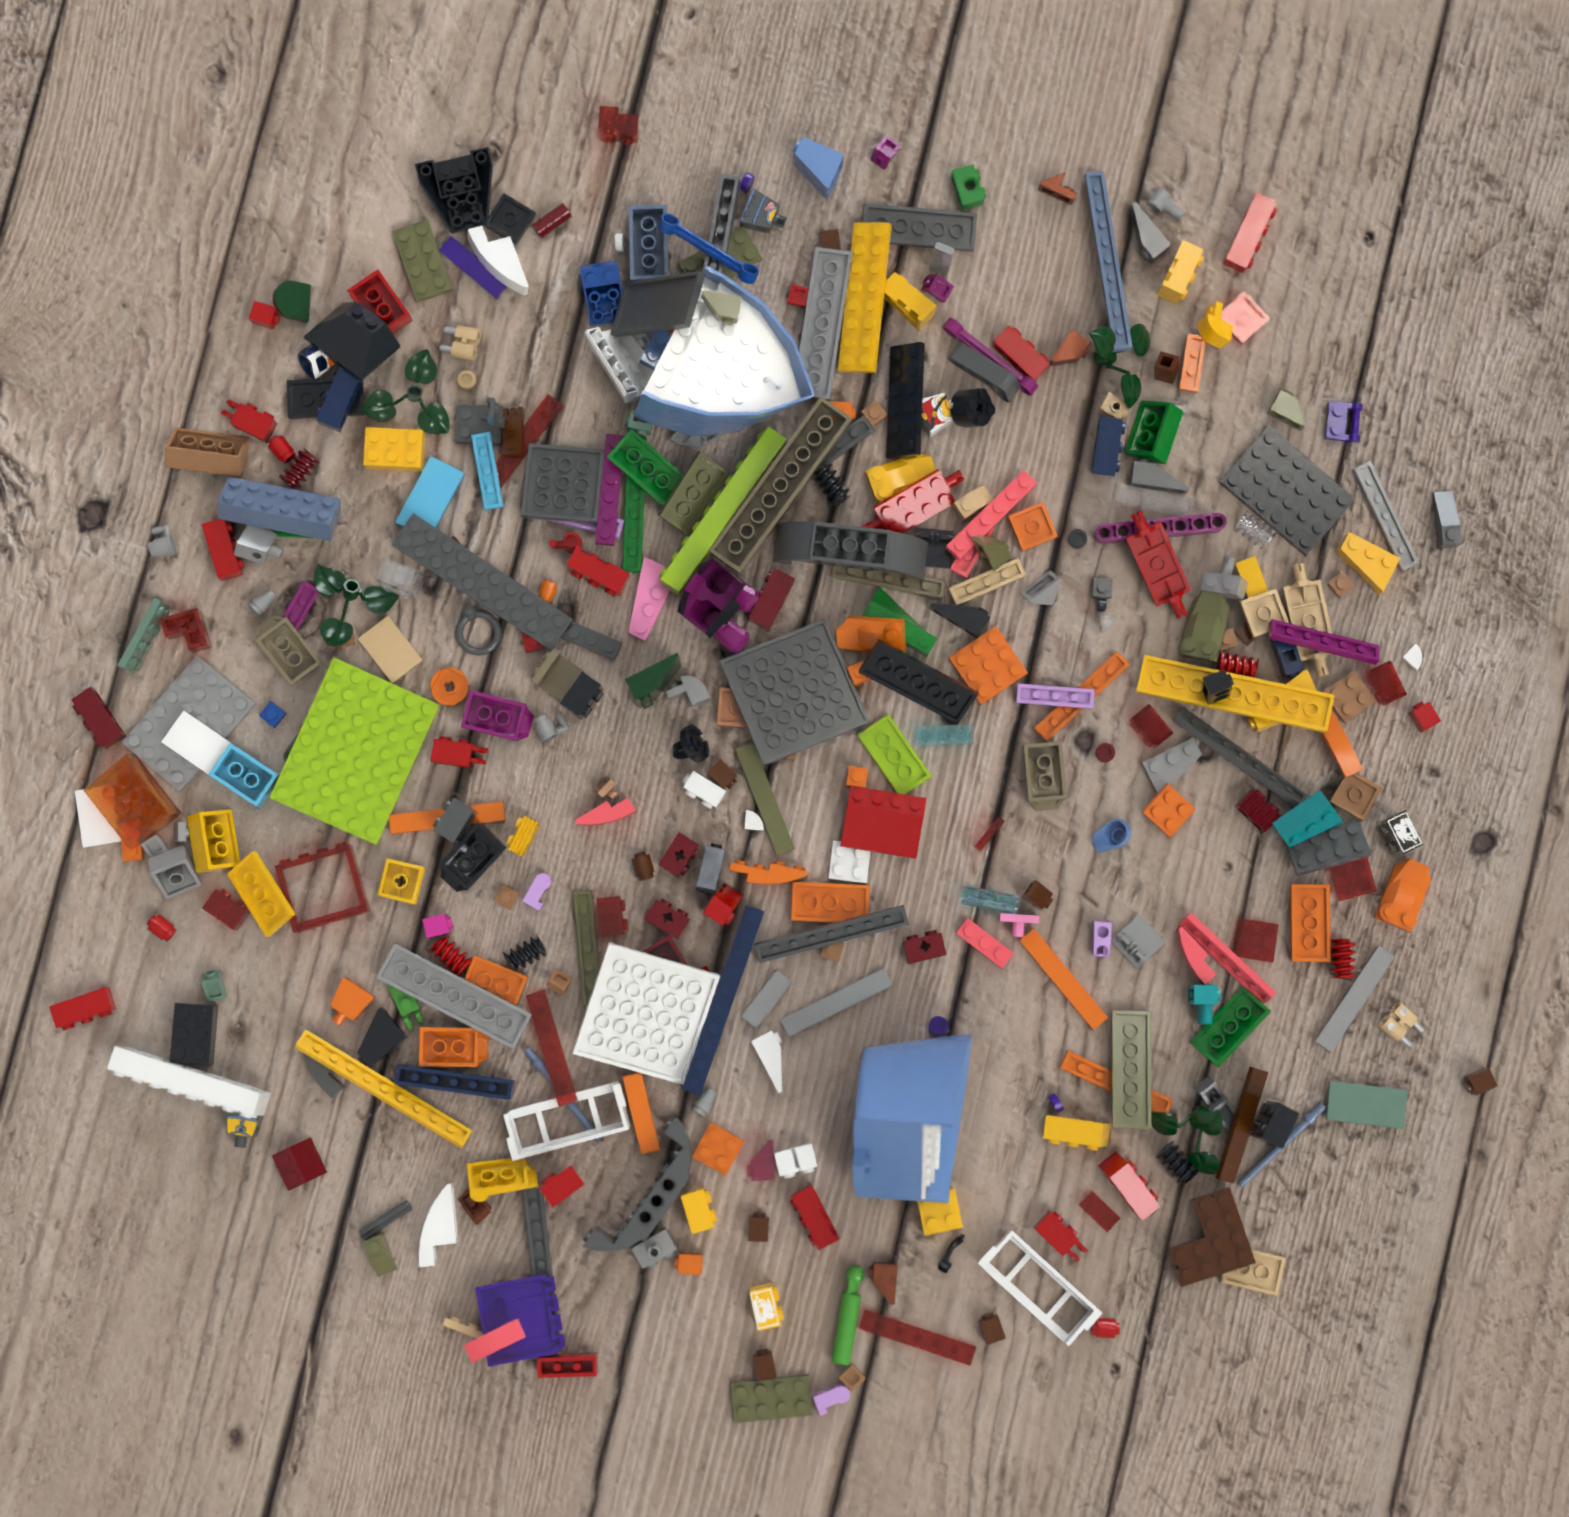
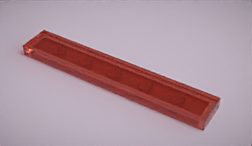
M549 394L523 426V456L504 457L501 455L497 460L496 465L500 488L504 486L528 454L529 443L536 444L564 407Z
M541 990L526 995L558 1106L561 1107L576 1102L578 1098L546 991Z
M864 1309L859 1325L861 1330L971 1366L976 1350L974 1345Z

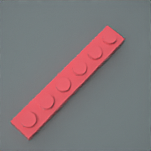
M1023 470L945 548L960 561L975 546L971 538L973 536H985L1037 485V482Z
M1190 913L1180 921L1178 925L1182 926L1210 956L1260 1002L1264 1004L1273 998L1276 992L1197 917Z

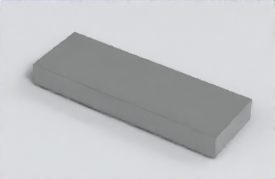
M776 971L741 1017L757 1028L792 982Z

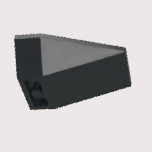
M489 147L470 151L471 155L434 163L433 160L415 164L420 185L451 234L467 231L479 226H488L493 173Z

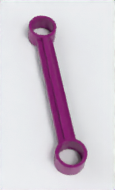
M949 317L942 328L951 337L959 339L966 346L1014 374L1019 381L1022 392L1032 396L1036 391L1038 384L1033 379L1021 374L964 330L958 321Z

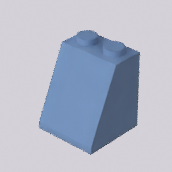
M802 136L801 141H797L793 149L794 165L817 191L828 200L843 168L844 154Z

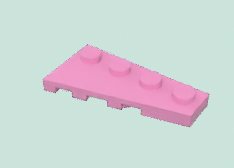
M646 557L643 559L628 631L630 635L645 642L671 591L660 584L661 577L659 575L665 566Z

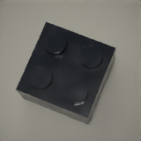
M581 672L560 704L564 709L582 720L583 717L587 718L592 712L591 706L593 703H598L604 695L602 693L603 687L587 674Z

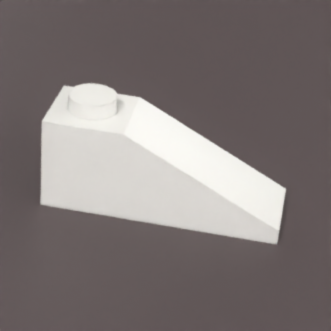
M771 1030L751 1042L778 1093L782 1092L781 1047L779 1044L782 1043V1040L777 1032L773 1033Z

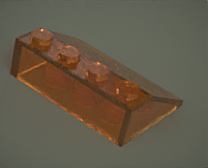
M125 754L83 790L130 850L166 827L181 814L180 810L135 754Z

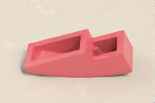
M629 798L613 807L606 801L574 821L577 825H602L624 819L636 813V810Z
M1182 926L1178 927L1176 932L1183 957L1197 980L1202 985H1206L1216 975L1203 961L1208 954Z
M516 1319L465 1344L464 1347L471 1363H474L526 1336L519 1320Z

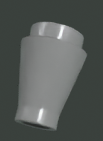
M268 589L250 600L251 603L248 606L257 616L264 615L277 596L271 589Z
M707 1087L702 1095L692 1104L691 1110L703 1118L706 1114L709 1115L717 1093Z

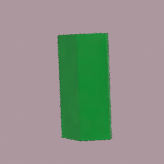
M633 429L624 436L607 456L614 465L662 507L683 475Z
M1242 986L1212 1018V1024H1206L1190 1043L1206 1059L1219 1068L1271 1013V1010Z

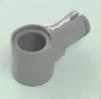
M1158 187L1148 200L1147 206L1156 213L1166 212L1179 221L1185 211L1172 203L1171 195L1166 190Z

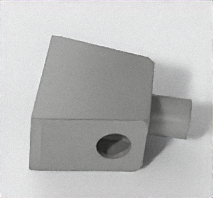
M247 525L236 543L234 555L263 564L269 555L280 559L284 549L275 545L277 534L270 529Z

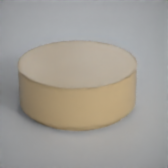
M464 370L459 373L457 383L463 390H471L476 386L477 379L473 372Z

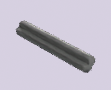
M405 1200L360 1229V1236L366 1240L410 1212L412 1206L409 1201Z

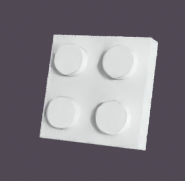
M833 841L828 879L867 884L870 851L840 847L841 841Z

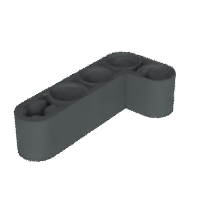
M961 342L957 344L948 356V360L993 388L997 396L1007 403H1010L1021 388L1014 374Z

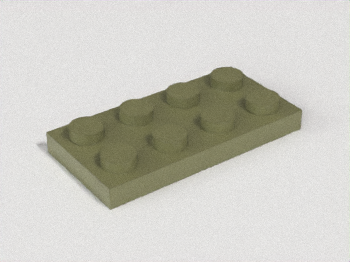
M428 219L392 231L417 303L453 291Z
M744 226L732 232L728 251L730 256L742 263H751L753 265L762 261L760 253ZM700 250L679 262L678 265L682 272H703L706 253ZM727 266L725 267L724 275L728 278L738 274Z
M698 451L661 508L658 516L686 536H690L693 526L701 519L703 512L715 497L729 472Z
M809 1374L770 1378L760 1381L731 1382L734 1423L812 1415Z

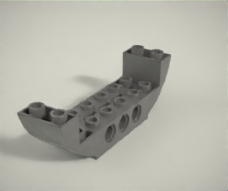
M817 521L785 522L777 525L773 562L792 565V561L898 573L905 574V578L924 580L928 542L911 535L884 529Z
M676 1116L675 1119L671 1117L664 1128L667 1129L665 1134L683 1148L678 1147L672 1155L673 1162L671 1164L667 1162L660 1172L663 1176L660 1180L655 1179L648 1189L651 1191L648 1196L643 1195L637 1204L639 1207L637 1212L632 1211L625 1222L628 1224L625 1229L621 1226L613 1238L598 1227L595 1230L590 1229L583 1239L586 1242L583 1245L584 1248L596 1251H614L632 1246L640 1240L645 1242L692 1175L689 1173L691 1165L690 1138L679 1116ZM664 1180H672L674 1187L666 1188ZM655 1195L660 1196L662 1203L655 1204L652 1197ZM644 1211L648 1212L651 1219H642L641 1213Z

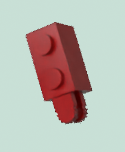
M228 399L226 404L237 409L234 415L226 410L221 412L223 416L231 419L230 424L234 428L268 443L278 424L274 420V416L265 411L263 414L256 411L258 408L249 403L246 405L238 404Z
M440 736L439 739H434L431 762L471 769L472 763L486 765V760L472 758L473 751L485 754L488 753V748L474 746L470 744V740L459 739L458 742L451 741L450 737Z
M1048 1211L1033 1228L1062 1256L1067 1253L1078 1262L1080 1260L1079 1257L1070 1249L1076 1244L1078 1249L1085 1254L1088 1250L1078 1241L1079 1239L1076 1237L1077 1231L1070 1225L1066 1227L1062 1223L1064 1219L1056 1211L1053 1214Z

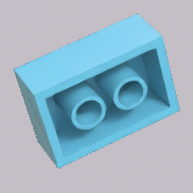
M232 743L228 745L209 773V776L260 809L272 793L279 778L278 773Z

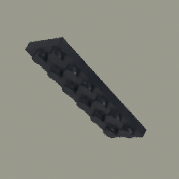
M922 342L890 347L887 459L920 456L925 350V343Z
M879 639L859 668L860 674L957 725L978 695L976 690Z

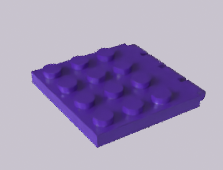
M543 1274L475 1287L483 1335L518 1319L526 1336L486 1356L488 1367L559 1353L558 1349L566 1348L564 1334L555 1335V1331L563 1330L560 1314L552 1315V1311L559 1310L557 1294L549 1296L548 1293L556 1290L554 1277L546 1278V1275Z

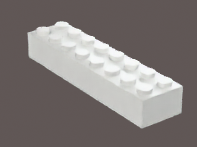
M114 1046L107 1068L113 1071V1075L131 1077V1080L134 1082L149 1083L150 1087L167 1089V1092L175 1095L186 1094L185 1098L194 1101L204 1100L203 1104L213 1107L222 1106V1110L232 1113L233 1111L240 1112V1116L246 1118L263 1116L271 1096L270 1092L177 1062H170V1060L130 1047Z

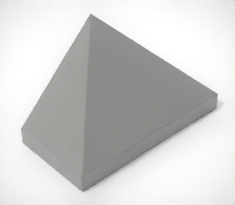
M1050 570L1023 590L1021 595L1031 604L1053 605L1061 580Z

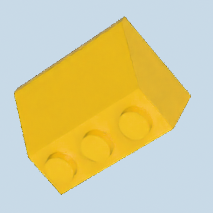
M232 809L198 812L186 816L196 873L234 868L241 862Z

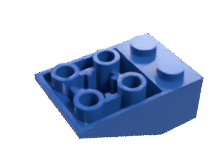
M617 260L581 265L580 272L590 326L614 322L623 294Z

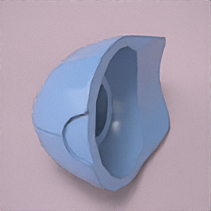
M1114 819L1108 822L1093 835V844L1096 851L1100 853L1121 848L1130 840L1131 829L1122 819Z

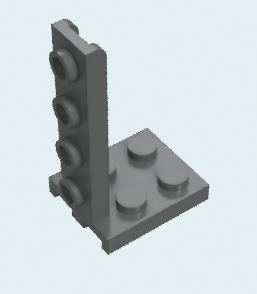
M487 398L488 405H457L456 443L473 444L471 435L491 432L493 445H502V428H505L503 406H499L495 398Z

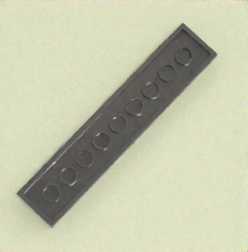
M414 513L392 543V546L550 651L554 649L573 621L571 617Z

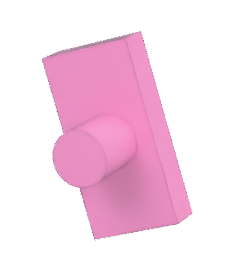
M999 913L998 921L1013 922L1012 936L1023 937L1024 923L1039 924V916Z

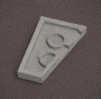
M1194 738L1141 764L1157 794L1166 783L1171 786L1202 753Z

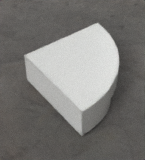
M1414 644L1402 657L1415 671L1419 669L1422 662V653L1417 644Z
M746 810L744 829L764 831L761 818L756 813Z

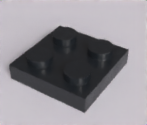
M503 193L489 215L488 226L485 227L503 238L510 236L512 243L517 245L536 216V212Z

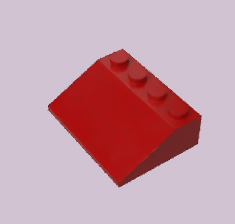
M850 785L840 847L916 859L927 798Z

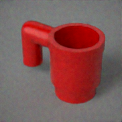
M574 532L567 533L563 541H556L554 539L549 541L552 549L565 548L569 553H573L576 545L583 546L580 536Z

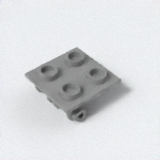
M1139 914L1111 940L1137 969L1142 964H1145L1148 958L1165 943Z

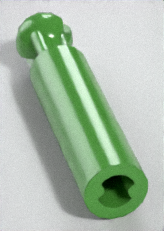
M858 1265L850 1266L845 1273L848 1286L847 1291L842 1292L831 1362L842 1365H850L861 1301L858 1287L859 1283L864 1279V1271Z

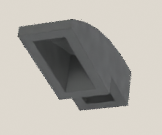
M303 1053L307 1066L316 1082L331 1098H335L345 1085L331 1074V1069Z
M1207 1076L1193 1088L1209 1111L1220 1109L1223 1118V1129L1229 1135L1236 1110L1228 1098L1224 1096L1216 1082Z

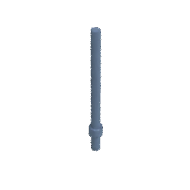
M528 1047L524 1052L533 1062L532 1066L536 1071L539 1070L559 1096L567 1095V1092L545 1066L544 1060L539 1058L531 1047ZM575 1103L566 1104L586 1130L594 1129V1126ZM602 1137L596 1138L594 1140L598 1142Z
M1320 1103L1311 1113L1308 1112L1303 1116L1304 1119L1291 1131L1284 1148L1309 1124L1312 1125L1317 1121L1316 1118L1326 1109L1323 1103ZM1274 1147L1237 1183L1243 1188L1283 1149Z

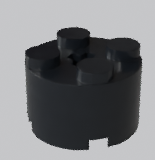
M985 388L959 390L952 397L953 409H950V413L954 423L959 427L985 426L990 421L991 416L995 414V406L992 404Z

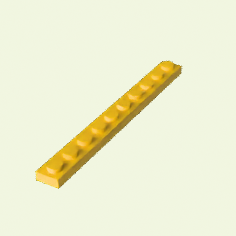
M308 1030L304 1031L294 1047L461 1149L472 1132L471 1129L397 1084H394Z

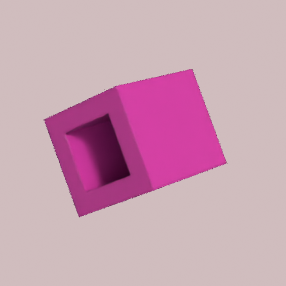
M447 914L422 919L426 938L450 934L451 929L454 928L452 918L448 917Z

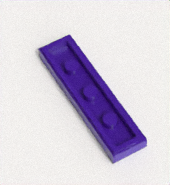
M452 236L439 249L440 253L495 299L507 288L506 285L497 280L482 265L475 255Z

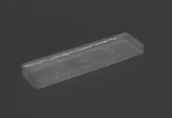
M1119 484L1116 503L1176 516H1189L1192 514L1194 499Z

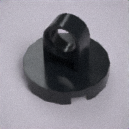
M694 725L682 728L680 731V741L672 746L673 757L676 759H686L689 757L696 763L708 758L709 745L707 740L703 741L700 736L703 734L702 731Z

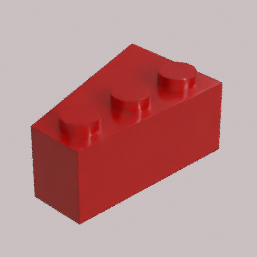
M724 883L713 896L703 914L722 927L725 924L729 926L735 917L733 912L744 894Z
M570 1165L559 1174L555 1175L553 1172L542 1180V1186L539 1189L553 1208L585 1184L572 1165Z
M812 1184L791 1194L792 1200H790L794 1211L799 1210L802 1216L799 1220L803 1228H808L810 1232L808 1238L812 1246L816 1245L818 1250H821L840 1240Z

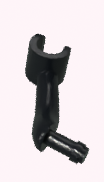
M964 1234L956 1237L950 1243L944 1258L938 1265L940 1271L947 1273L951 1268L952 1263L948 1262L953 1250L963 1243Z

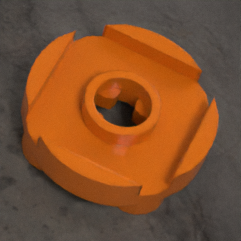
M452 667L445 668L434 674L431 679L430 688L437 702L445 706H457L468 695L469 681L460 670ZM451 682H453V686L455 689L453 691L450 690L449 692H447L445 684H450Z

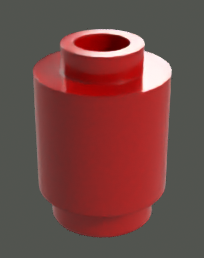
M276 435L269 440L268 449L280 462L287 464L296 456L294 448L283 436L278 437Z
M160 914L157 916L153 915L147 922V930L160 940H165L166 942L177 931L174 925Z
M1098 1318L1091 1326V1335H1096L1097 1338L1115 1339L1116 1335H1119L1120 1323H1116V1319Z

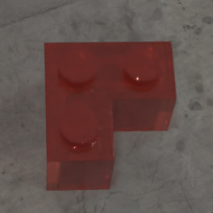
M600 106L598 124L600 140L609 144L615 143V141L626 145L638 143L639 115L620 114L619 107Z
M195 608L160 618L164 636L169 640L185 636L188 650L193 653L212 648L204 616L200 609Z

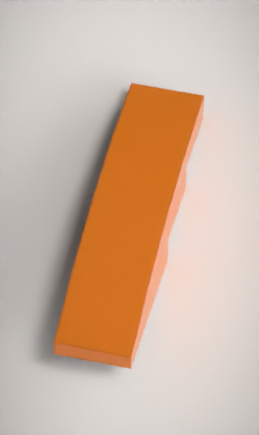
M1331 711L1327 733H1319L1345 778L1363 770L1338 719L1333 711Z
M635 1072L623 1075V1082L641 1155L660 1150V1145L642 1073Z

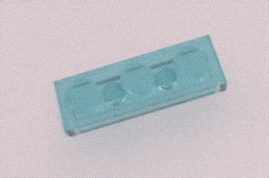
M973 724L915 727L916 747L974 744Z
M963 886L960 904L1017 914L1020 896Z

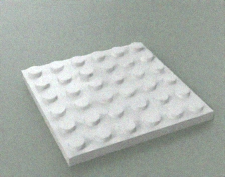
M608 942L572 1053L684 1085L720 975Z

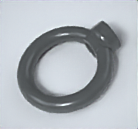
M475 605L462 610L463 616L456 626V639L459 646L465 652L475 656H482L492 652L498 646L502 634L501 626L496 617L487 611L477 610ZM484 618L491 623L494 636L490 644L483 648H474L465 641L463 630L468 621Z

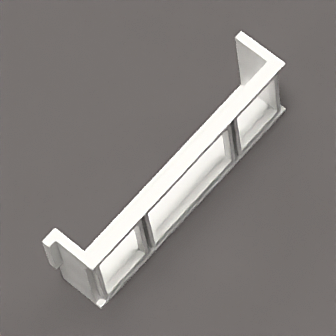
M619 1080L506 1111L504 1119L509 1133V1137L506 1140L512 1161L629 1130L631 1124L626 1112V1102ZM614 1092L622 1121L602 1126L594 1097ZM588 1099L596 1128L550 1140L542 1111ZM536 1113L544 1142L522 1148L514 1119Z
M1010 1229L996 1246L993 1245L978 1262L981 1268L1068 1346L1083 1329L1088 1331L1102 1315V1312ZM1010 1239L1026 1254L1005 1277L989 1262ZM1030 1258L1066 1290L1047 1314L1010 1282ZM1072 1295L1088 1311L1067 1334L1051 1318Z

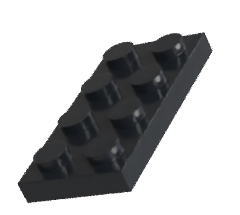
M331 378L286 380L288 418H317L316 412L319 407L323 406L325 401L323 400L324 394L327 389L330 390L332 385ZM364 380L348 416H365L362 411V406L364 405Z

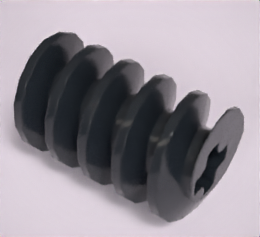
M831 463L822 467L814 474L816 475L814 481H821L818 487L824 488L823 494H829L827 500H833L831 506L836 507L846 501L851 495H846L849 492V488L842 489L845 482L838 483L841 476L834 477L837 470L830 471L833 465Z
M538 935L537 940L530 937V944L524 940L523 948L517 944L516 952L510 948L509 956L503 952L511 969L519 972V965L526 968V961L529 964H533V957L538 961L540 960L539 954L544 957L547 956L546 949Z
M1172 1141L1160 1150L1156 1158L1163 1157L1164 1159L1161 1164L1168 1163L1169 1166L1166 1170L1173 1169L1174 1172L1171 1176L1178 1175L1179 1178L1176 1182L1183 1181L1185 1184L1193 1179L1199 1170L1193 1169L1194 1164L1188 1163V1157L1182 1158L1184 1152L1182 1150L1177 1152L1179 1146L1177 1144L1172 1146L1174 1142Z

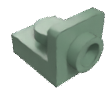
M209 970L202 975L201 984L207 1002L227 998L222 980V971Z

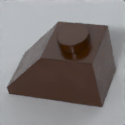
M1034 880L1021 898L1039 910H1043L1044 907L1047 909L1052 903L1053 899L1051 896L1053 893L1037 880Z

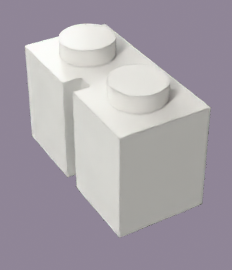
M812 1143L774 1152L779 1175L784 1176L785 1179L796 1176L795 1172L803 1171V1174L815 1171L814 1168L818 1167Z

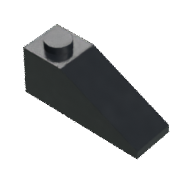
M931 603L929 607L931 611L976 639L990 619L989 613L981 607L977 609L970 606Z

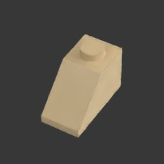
M981 486L954 502L953 509L962 522H965L984 509L994 499L985 486Z

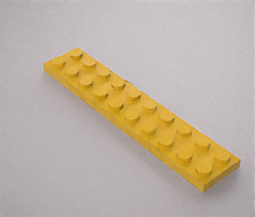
M1144 655L1136 693L1327 733L1335 697L1333 694L1226 672L1231 675L1234 683L1230 697L1208 705L1201 689L1202 679L1205 676L1219 672V670Z

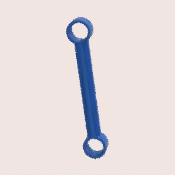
M668 213L661 216L658 228L663 233L675 234L738 273V278L742 282L747 284L755 283L759 274V269L755 265L742 263L680 225V221L676 216Z

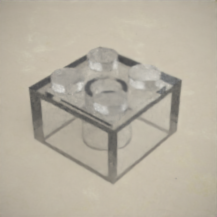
M383 558L375 579L383 590L391 593L395 590L400 596L410 599L411 596L417 598L424 576L419 570Z

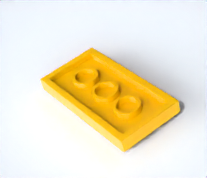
M257 851L248 854L227 873L265 937L272 936L296 915Z

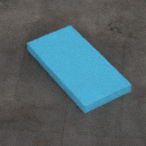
M430 456L395 523L404 527L414 513L437 528L465 473Z

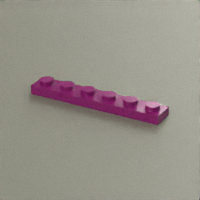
M606 434L595 545H615L622 471L607 456L625 435Z
M1274 619L1269 623V639L1377 665L1379 662V645Z

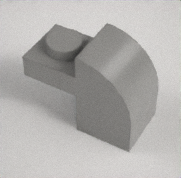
M694 676L680 677L683 684H673L666 691L669 700L687 693L692 707L710 700L704 684Z

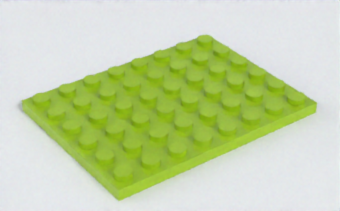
M333 657L269 798L377 845L440 705Z

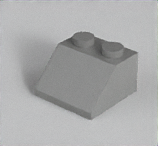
M184 844L148 859L150 874L166 900L202 885L199 874L195 871L193 859Z

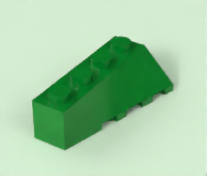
M880 587L862 615L863 617L904 619L906 646L926 658L938 639L925 631Z

